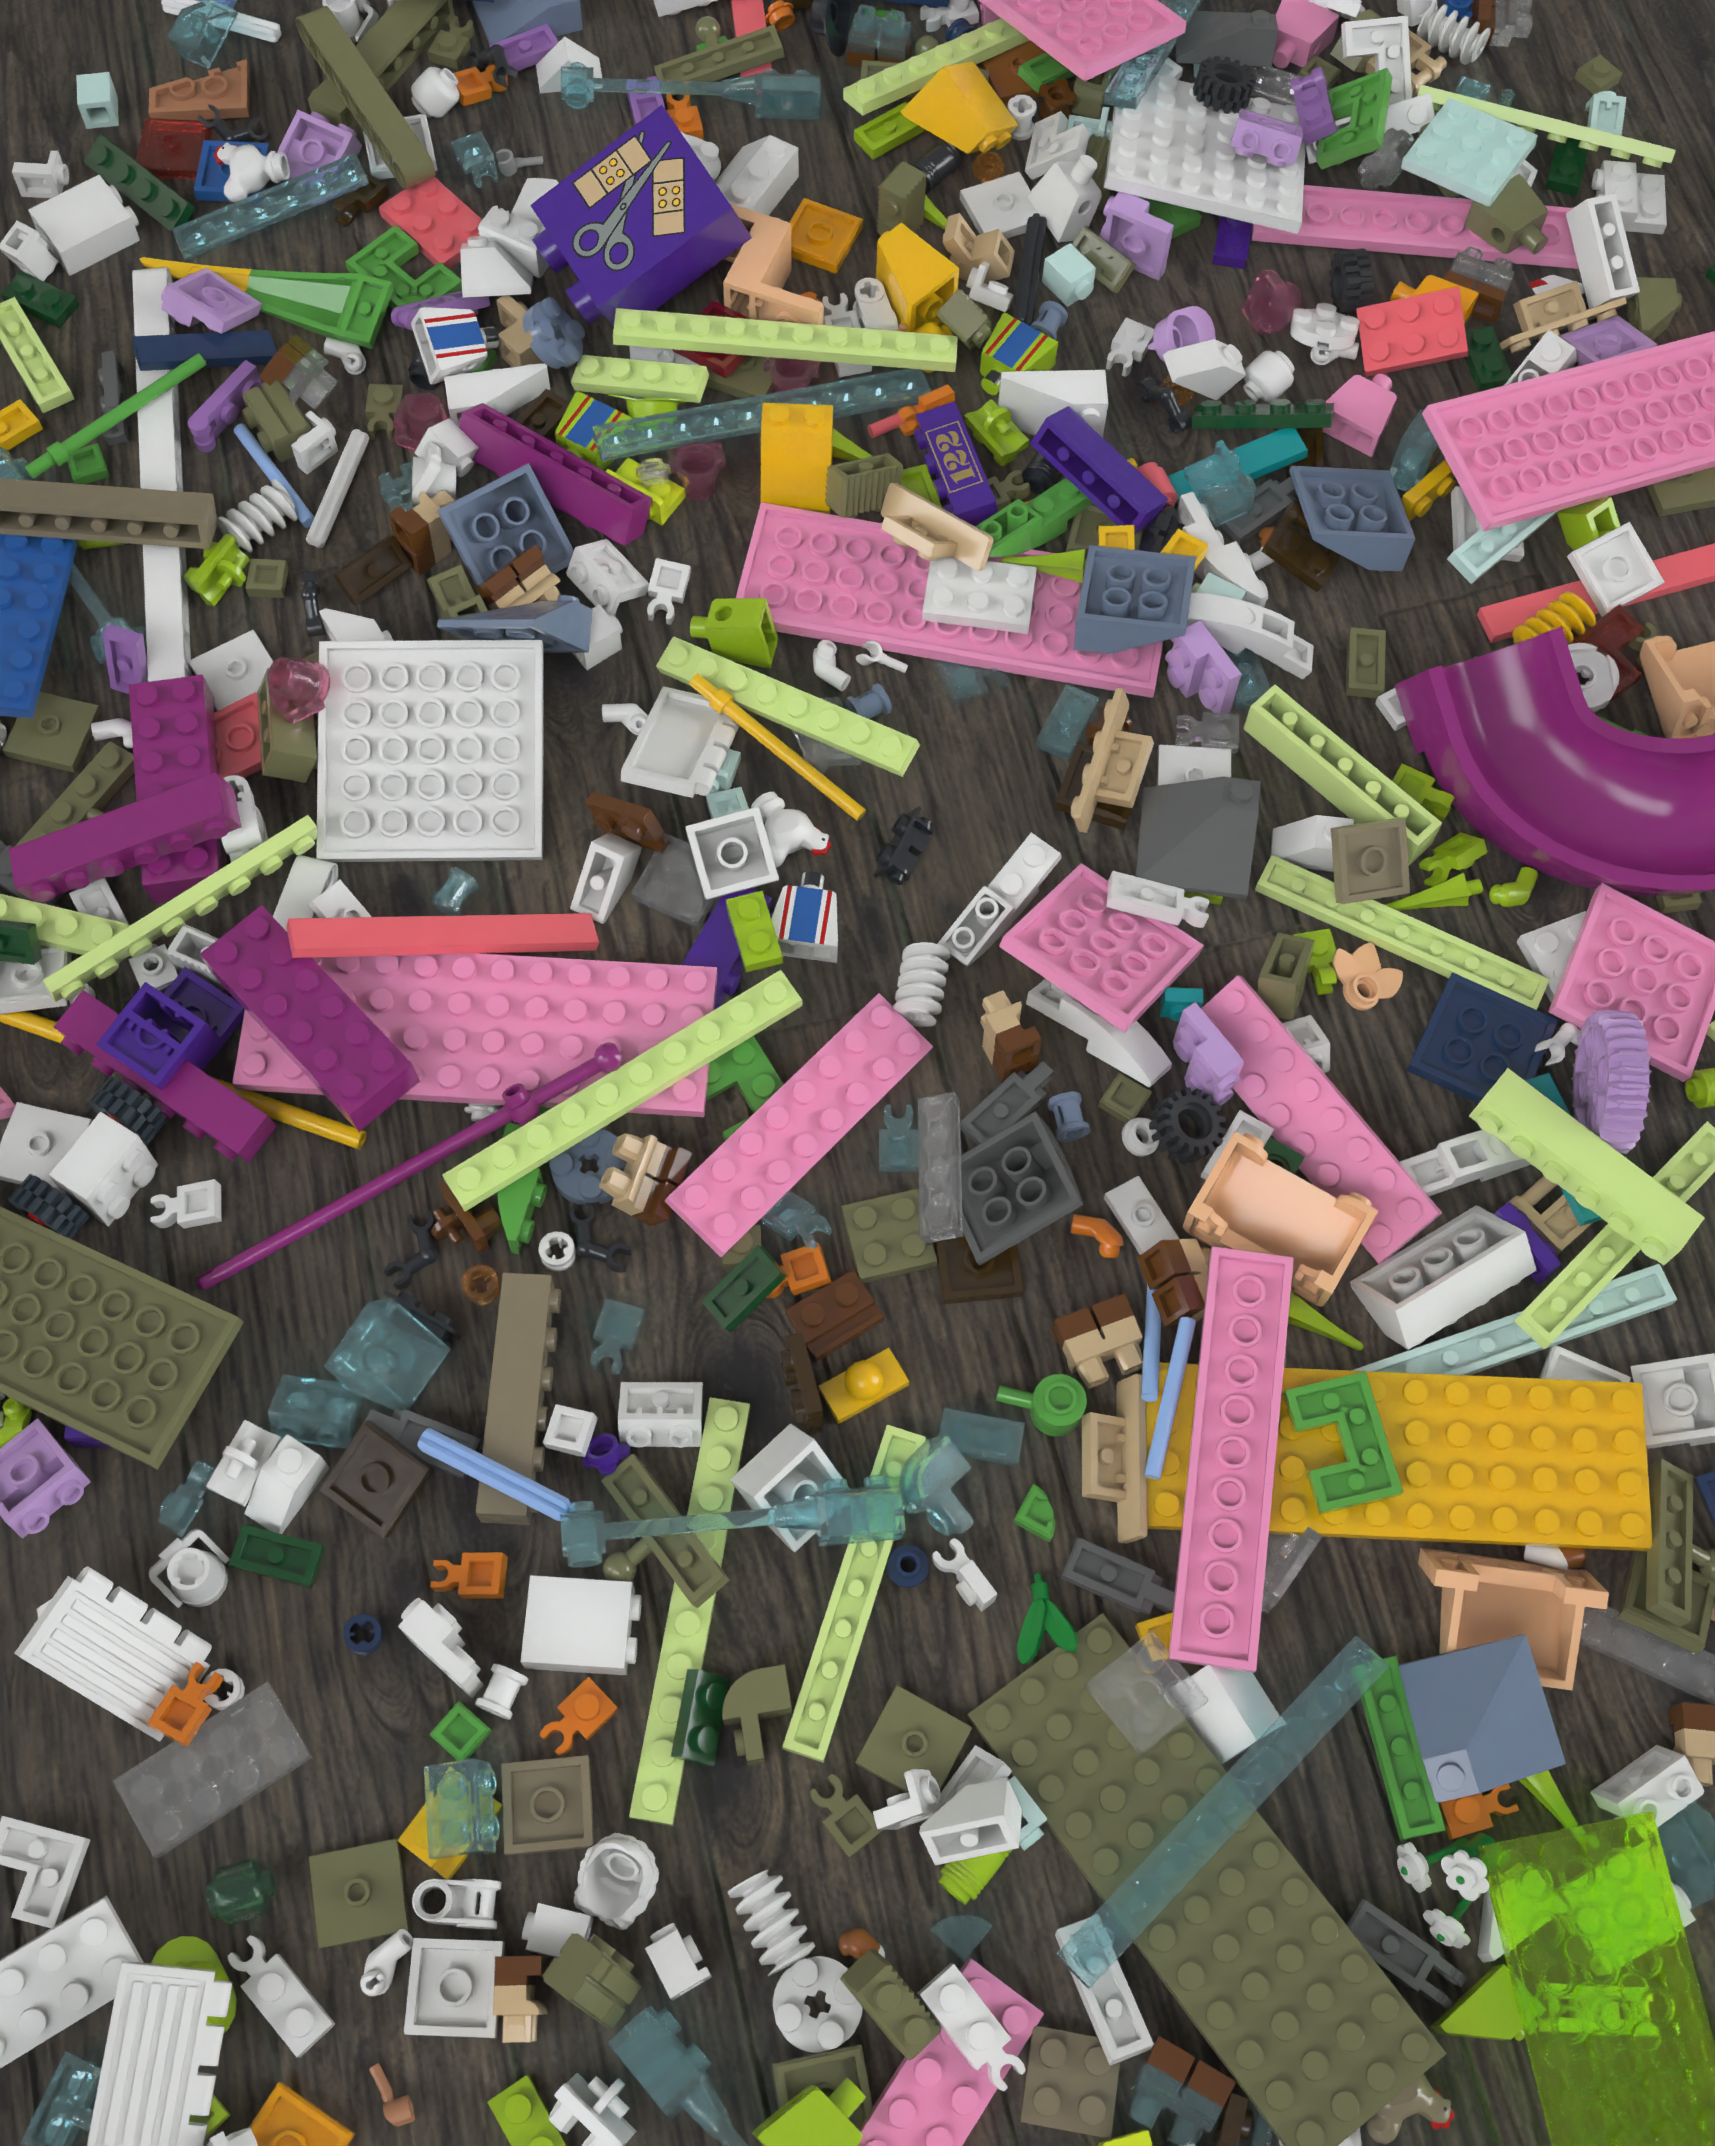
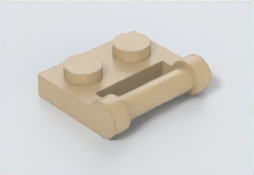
M1543 1176L1524 1194L1514 1196L1509 1202H1511L1516 1210H1521L1526 1214L1531 1222L1532 1229L1542 1241L1548 1242L1554 1248L1558 1256L1593 1223L1580 1226L1564 1194L1540 1215L1533 1206L1558 1185L1550 1182Z

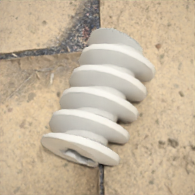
M1433 2L1418 26L1417 36L1424 41L1427 40V43L1432 48L1438 45V51L1442 53L1449 51V57L1453 59L1460 56V63L1464 65L1470 62L1473 63L1482 53L1491 29L1487 27L1481 34H1478L1479 22L1476 21L1469 29L1467 28L1469 17L1465 16L1458 23L1456 22L1458 11L1454 10L1446 17L1448 6L1444 4L1438 11H1435L1436 2Z
M276 479L272 480V487L268 485L261 487V495L257 493L251 494L249 497L250 503L241 501L238 504L239 511L235 509L228 510L227 519L224 517L217 518L222 534L233 535L237 546H241L249 553L253 551L250 539H254L260 545L264 543L261 535L262 531H265L271 537L275 536L272 527L273 523H276L282 529L286 528L283 516L286 515L293 521L297 520L294 510L295 505L290 495Z
M920 942L911 944L903 950V962L900 965L901 975L898 977L897 985L899 989L896 991V1003L893 1009L899 1012L912 1026H934L937 1021L932 1015L941 1013L942 1006L937 1001H941L944 998V992L940 988L946 985V978L942 974L948 972L949 965L945 961L950 958L951 951L942 945Z
M765 1870L730 1889L728 1895L730 1898L744 1897L735 1910L738 1915L752 1914L743 1927L746 1932L760 1931L751 1944L753 1948H768L759 1961L761 1965H776L768 1976L804 1958L813 1950L815 1944L814 1942L799 1943L798 1939L807 1930L806 1925L791 1926V1921L798 1915L799 1911L797 1908L783 1909L782 1906L791 1897L789 1891L776 1893L774 1889L780 1884L783 1877L782 1875L768 1876V1870Z

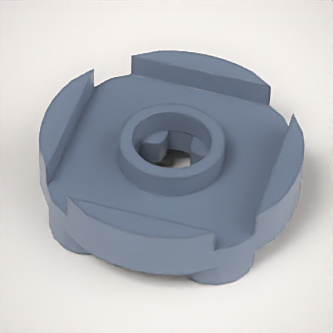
M548 297L536 303L525 312L523 316L524 332L527 333L530 330L534 340L530 343V346L541 361L554 369H559L562 366L567 369L581 359L583 353L581 339L585 337L584 328L579 321L572 320L555 299Z
M600 1129L550 1160L549 1165L555 1187L564 1198L578 1205L595 1202L602 1204L614 1198L600 1189L599 1185L603 1174L608 1168L615 1167L621 1171L625 1169L627 1161L612 1155V1149L617 1136L607 1130ZM586 1159L598 1160L596 1164L599 1170L596 1173L589 1170L584 1174L581 1172L583 1169L582 1162Z

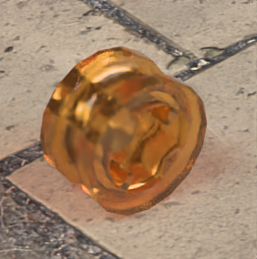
M479 1264L472 1266L466 1270L462 1277L461 1283L465 1296L474 1304H488L495 1300L499 1294L500 1284L497 1275L487 1265ZM483 1277L484 1281L488 1278L491 1279L486 1284L488 1290L479 1293L476 1288L474 1292L470 1289L475 1287L474 1280L476 1278Z

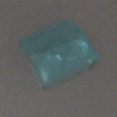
M388 1298L366 1304L324 1367L351 1392L390 1409L403 1411L404 1409L409 1410L451 1349L395 1299Z

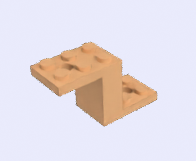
M730 204L752 238L724 258V260L733 262L723 282L724 306L750 319L789 322L790 320L793 323L823 325L824 303L782 289L792 271L791 223L752 211L748 208Z

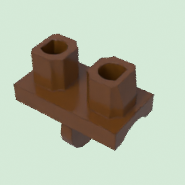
M445 1181L438 1184V1188L443 1194L442 1198L452 1214L448 1215L443 1207L433 1212L438 1221L431 1229L435 1239L443 1240L449 1237L453 1245H458L464 1240L459 1232L463 1228L479 1254L488 1250L490 1247L487 1240L503 1228L502 1221L493 1207L490 1206L473 1217L469 1210H463Z

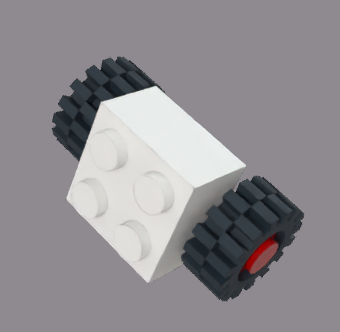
M109 1077L89 1101V1105L98 1115L49 1174L57 1186L53 1188L46 1181H42L39 1177L29 1174L8 1199L9 1202L31 1221L69 1239H72L88 1220L89 1216L87 1214L109 1227L114 1219H118L125 1214L129 1208L131 1198L139 1188L145 1187L154 1177L158 1163L146 1146L167 1122L166 1116L160 1112L161 1110L158 1107L152 1105L150 1100L142 1097L141 1093L132 1090L126 1083Z

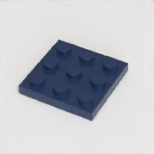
M1452 972L1406 1071L1479 1104L1507 1068L1523 1080L1534 1078L1546 1050L1535 1052V1047L1541 1041L1551 1039L1559 1020Z

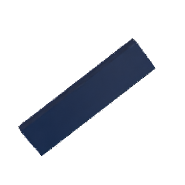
M269 330L233 331L222 334L212 332L132 337V347L140 371L175 369L198 353L207 364L203 368L240 366L245 360L253 365H265L270 362L277 352Z

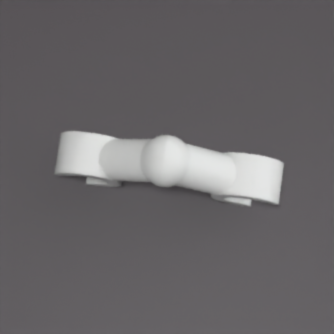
M1564 1023L1553 1038L1538 1043L1535 1047V1052L1549 1048L1551 1058L1546 1062L1545 1066L1558 1063L1565 1057V1047L1569 1042L1578 1046L1577 1038L1582 1035L1581 1030L1572 1023Z

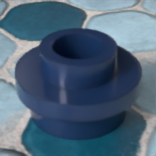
M900 1546L888 1558V1575L900 1587H916L928 1575V1558L916 1546ZM904 1559H911L915 1562L916 1569L910 1573L904 1572L900 1567V1563Z

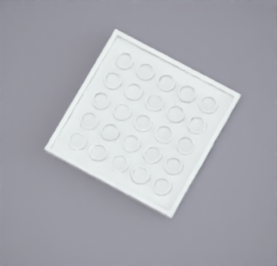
M1121 66L1117 82L1104 188L1298 234L1302 224L1304 139H1302L1294 165L1286 163L1285 167H1278L1266 162V156L1256 153L1253 158L1242 156L1235 152L1236 147L1230 146L1239 113L1234 114L1230 110L1229 114H1224L1222 109H1219V112H1215L1212 106L1209 108L1204 107V101L1198 102L1196 100L1197 96L1193 95L1194 83L1180 81L1170 75L1159 76L1147 73L1136 67L1126 68ZM1260 97L1250 98L1246 110L1300 126L1296 106H1283L1271 103L1267 99Z
M542 640L319 641L316 859L329 862L543 860Z

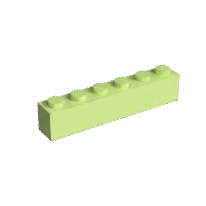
M1272 686L1250 706L1244 730L1346 816L1354 819L1356 824L1392 818L1406 819L1408 866L1432 845L1442 822L1278 686Z
M1507 1068L1469 1115L1478 1123L1482 1130L1493 1134L1505 1143L1516 1156L1527 1160L1540 1170L1547 1180L1558 1184L1575 1197L1581 1206L1592 1210L1605 1220L1611 1229L1626 1236L1639 1246L1646 1256L1657 1260L1663 1266L1682 1250L1705 1219V1217L1509 1068Z

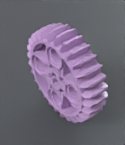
M1598 1010L1585 1020V1025L1581 1027L1582 1035L1577 1038L1578 1048L1574 1050L1576 1058L1575 1063L1572 1064L1574 1074L1571 1078L1573 1080V1090L1571 1091L1573 1094V1104L1571 1107L1574 1108L1575 1113L1573 1118L1620 1154H1627L1636 1146V1142L1640 1139V1131L1644 1129L1643 1120L1648 1116L1646 1112L1647 1103L1650 1102L1648 1092L1649 1088L1652 1087L1649 1084V1074L1652 1072L1649 1070L1651 1056L1647 1052L1649 1042L1645 1040L1646 1031L1642 1028L1643 1023L1635 1014L1623 1010Z

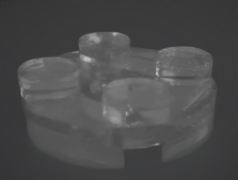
M1393 127L1388 129L1384 133L1382 148L1377 149L1372 156L1368 155L1358 168V172L1362 175L1361 186L1368 191H1377L1376 188L1380 185L1385 189L1389 187L1404 170L1401 168L1403 157L1406 155L1409 146L1412 147L1416 142L1415 137L1404 129L1399 131Z

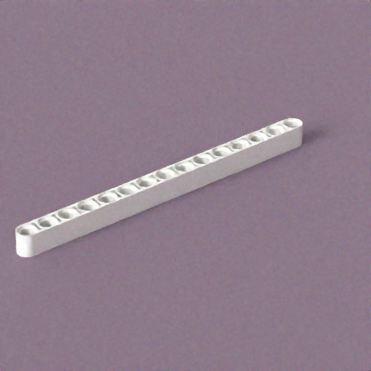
M169 268L133 270L135 336L176 334L175 319L161 309L163 303L161 300L162 292L169 283H172ZM136 359L137 393L173 369L140 371ZM177 384L138 410L140 486L142 489L183 491ZM143 544L148 682L192 676L191 666L188 662L191 660L188 587L183 577L187 572L186 547Z

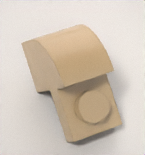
M960 213L948 216L945 233L943 234V244L945 249L951 253L950 261L959 267V278L968 280L972 268H979L983 261L990 263L983 283L1010 277L1015 250L1000 229L976 236Z
M503 295L497 299L500 323L506 328L498 334L501 357L511 367L543 363L530 346V343L534 341L530 330L527 333L524 332L523 316L528 308L522 302L517 303L510 295Z

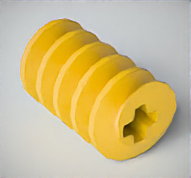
M1568 591L1563 592L1558 597V600L1549 602L1547 609L1538 610L1535 617L1527 618L1524 625H1518L1514 628V644L1560 627L1563 628L1567 643H1571L1574 640L1571 630L1578 635L1584 634L1585 627L1582 622L1593 627L1596 624V617L1590 607L1579 596Z

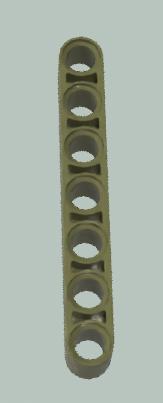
M324 6L296 17V26L304 44L399 185L406 190L434 178L436 172L428 152L329 7Z

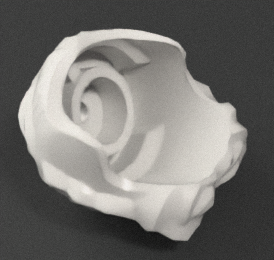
M614 1833L604 1837L596 1845L588 1848L585 1858L580 1862V1870L578 1871V1887L574 1892L575 1907L587 1915L599 1917L608 1926L620 1930L627 1929L634 1922L636 1916L645 1911L649 1900L655 1894L659 1878L655 1857L648 1849L646 1843L630 1835Z

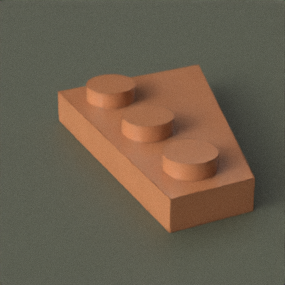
M248 60L236 62V68L221 72L219 67L208 70L209 76L193 81L185 77L149 88V116L151 122L199 120L198 115H201L205 120L215 119V113L208 107V104L214 105L219 110L221 119L249 117L250 67Z

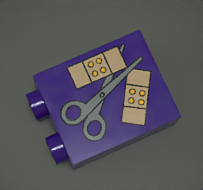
M663 105L655 109L530 205L545 227V230L534 237L532 241L556 274L570 265L579 280L565 291L589 325L604 315L614 327L616 308L656 310L752 238Z

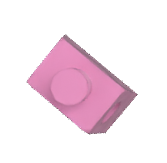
M1282 0L1276 13L1278 33L1273 64L1279 68H1285L1291 62L1304 67L1315 55L1318 56L1332 43L1340 14L1307 0Z
M1376 374L1372 381L1361 375H1354L1326 400V403H1334V418L1331 428H1323V432L1372 457L1389 422L1397 399L1396 394L1389 391L1392 388L1391 379L1384 374Z

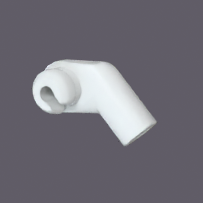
M1319 342L1317 348L1313 347L1311 350V359L1318 365H1326L1338 357L1355 360L1359 343L1354 342L1352 347L1343 350H1328L1329 343Z
M116 718L91 723L95 741L122 736L124 746L127 749L133 748L130 721Z
M405 1929L398 1930L368 1955L364 1975L360 1981L361 1989L366 1995H381L392 1984L397 1960L410 1951L413 1946V1938Z

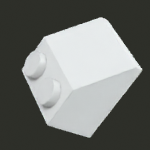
M759 806L685 826L705 900L779 881Z
M789 1424L730 1479L751 1509L793 1552H796L855 1496L815 1439L792 1424Z

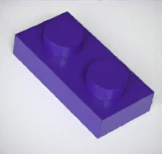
M1220 216L1212 264L1244 269L1253 223Z
M1508 1202L1498 1209L1494 1215L1526 1232L1537 1270L1530 1274V1276L1539 1285L1551 1277L1561 1266V1263L1557 1259V1253L1548 1242L1542 1241L1532 1229L1531 1222L1526 1214L1521 1210H1516L1511 1202Z

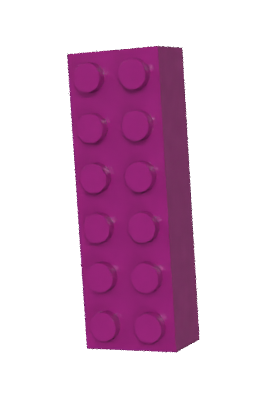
M195 675L130 684L129 697L136 801L213 773L220 775L217 762L214 695L204 676ZM221 838L209 839L193 845L189 850L176 851L159 857L157 861L150 864H141L142 886L154 904L169 902L227 865V855Z
M262 905L200 953L211 974L358 1132L420 1082L412 1063L312 957H292L287 931Z

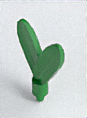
M1035 1573L1034 1575L1035 1583L1031 1584L1033 1603L1030 1605L1017 1644L1018 1659L1024 1665L1030 1663L1037 1655L1045 1629L1060 1648L1068 1652H1075L1078 1648L1077 1634L1061 1610L1050 1601L1048 1583L1043 1582L1041 1573Z

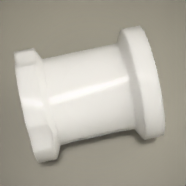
M1016 95L1009 100L1007 107L1019 125L1011 133V136L1014 140L1023 141L1029 139L1033 134L1034 123L1032 122V116L1035 115L1037 106L1030 96Z
M493 1664L491 1671L494 1674L483 1698H477L475 1705L496 1716L510 1720L513 1715L510 1709L521 1686L527 1684L529 1679L505 1666Z

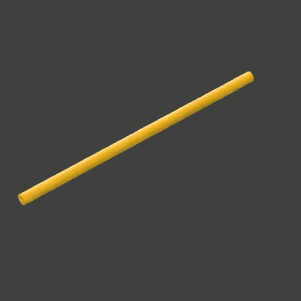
M28 1011L0 1014V1022L58 1043L64 1038L54 1028L57 1023L54 1020ZM212 1077L268 1115L271 1119L358 1150L362 1148L366 1140V1131L361 1130L358 1132L354 1127L254 1091L236 1090L233 1084Z

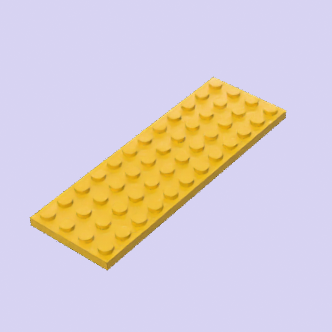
M1159 1362L1158 1399L1154 1402H1146V1465L1170 1363ZM1186 1364L1161 1479L1155 1480L1147 1477L1148 1529H1182L1199 1364ZM1284 1368L1269 1534L1647 1551L1652 1546L1642 1383L1366 1371L1403 1493L1400 1496L1319 1515L1307 1473L1310 1470L1346 1462L1335 1424L1295 1434L1283 1393L1288 1389L1365 1371Z

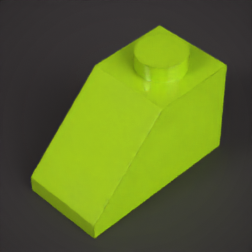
M1603 497L1565 508L1557 513L1566 543L1574 551L1621 527L1612 497Z
M1502 1964L1493 1966L1430 2027L1436 2034L1499 2041L1511 2040L1514 2037L1517 2041H1520L1535 2029L1538 2023L1534 2017L1543 2008L1506 1965Z

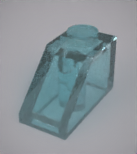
M213 0L199 2L181 9L167 38L183 58L209 69L238 13L236 10Z

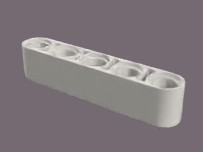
M303 855L296 857L273 915L286 931L288 919L319 918L309 904L337 882L338 865L333 862Z

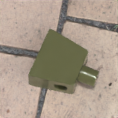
M1520 174L1509 180L1490 207L1476 201L1472 202L1464 226L1501 253L1509 254L1524 245L1533 254H1537L1548 242V238L1541 232L1548 214L1547 208Z

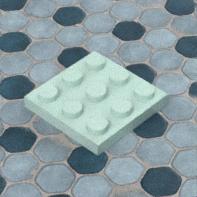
M1449 97L1403 157L1401 168L1490 207L1534 148L1538 135Z

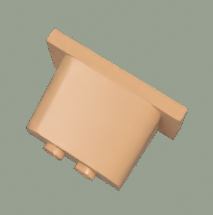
M1420 1547L1419 1566L1434 1586L1442 1587L1439 1654L1526 1633L1542 1686L1573 1690L1585 1607L1607 1609L1609 1592L1587 1570L1575 1568L1560 1570L1531 1562Z

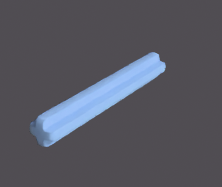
M427 1428L418 1441L417 1446L424 1453L557 1521H562L569 1511L571 1503L568 1498L431 1428Z

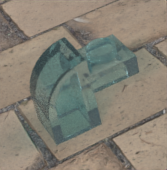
M947 1435L927 1439L907 1459L899 1479L901 1501L908 1514L926 1511L928 1513V1522L935 1530L943 1533L944 1536L964 1533L974 1523V1520L950 1490L972 1467Z

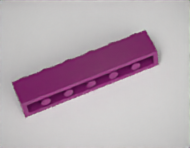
M484 403L462 412L459 428L479 447L472 459L473 462L489 468L500 478L529 463L547 500L553 508L568 513L580 520L583 525L596 529L608 536L611 541L624 546L644 534L653 498Z
M213 773L9 849L15 889L34 902H45L52 900L55 895L66 891L85 888L96 880L118 876L124 870L140 864L153 863L159 857L170 853L189 850L193 845L203 841L222 838L228 832L242 828L234 788L220 775Z
M82 990L54 1026L64 1036L60 1043L79 1057L85 1051L94 1057L91 1064L102 1073L111 1077L116 1072L124 1078L122 1083L129 1085L132 1090L141 1093V1096L144 1093L155 1099L152 1105L158 1107L161 1110L160 1112L171 1119L177 1114L186 1120L182 1127L200 1140L205 1135L215 1140L217 1143L213 1148L229 1160L233 1161L238 1156L249 1164L277 1127L270 1117L187 1060H185L162 1091L96 1045L119 1014Z

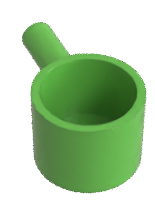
M1054 1374L1044 1378L1037 1385L1034 1393L999 1385L996 1398L998 1402L1030 1409V1416L1034 1425L1044 1434L1054 1437L1065 1436L1073 1432L1080 1424L1087 1404L1086 1393L1081 1384L1076 1379L1064 1374Z

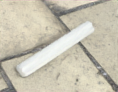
M197 0L161 1L163 10L169 14L272 43L278 42L279 37H281L280 25L275 22Z
M359 429L353 430L350 434L307 534V543L314 545L316 548L324 547L367 447L369 436Z

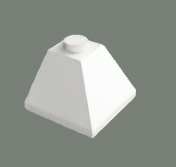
M475 236L467 238L468 243H462L460 254L463 298L531 294L534 281L533 273L498 242H488V237Z

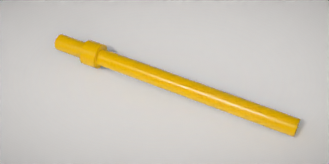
M699 673L692 677L689 685L710 701L709 706L720 715L725 713L856 821L860 820L866 812L865 808L734 703V697L723 688L718 690Z

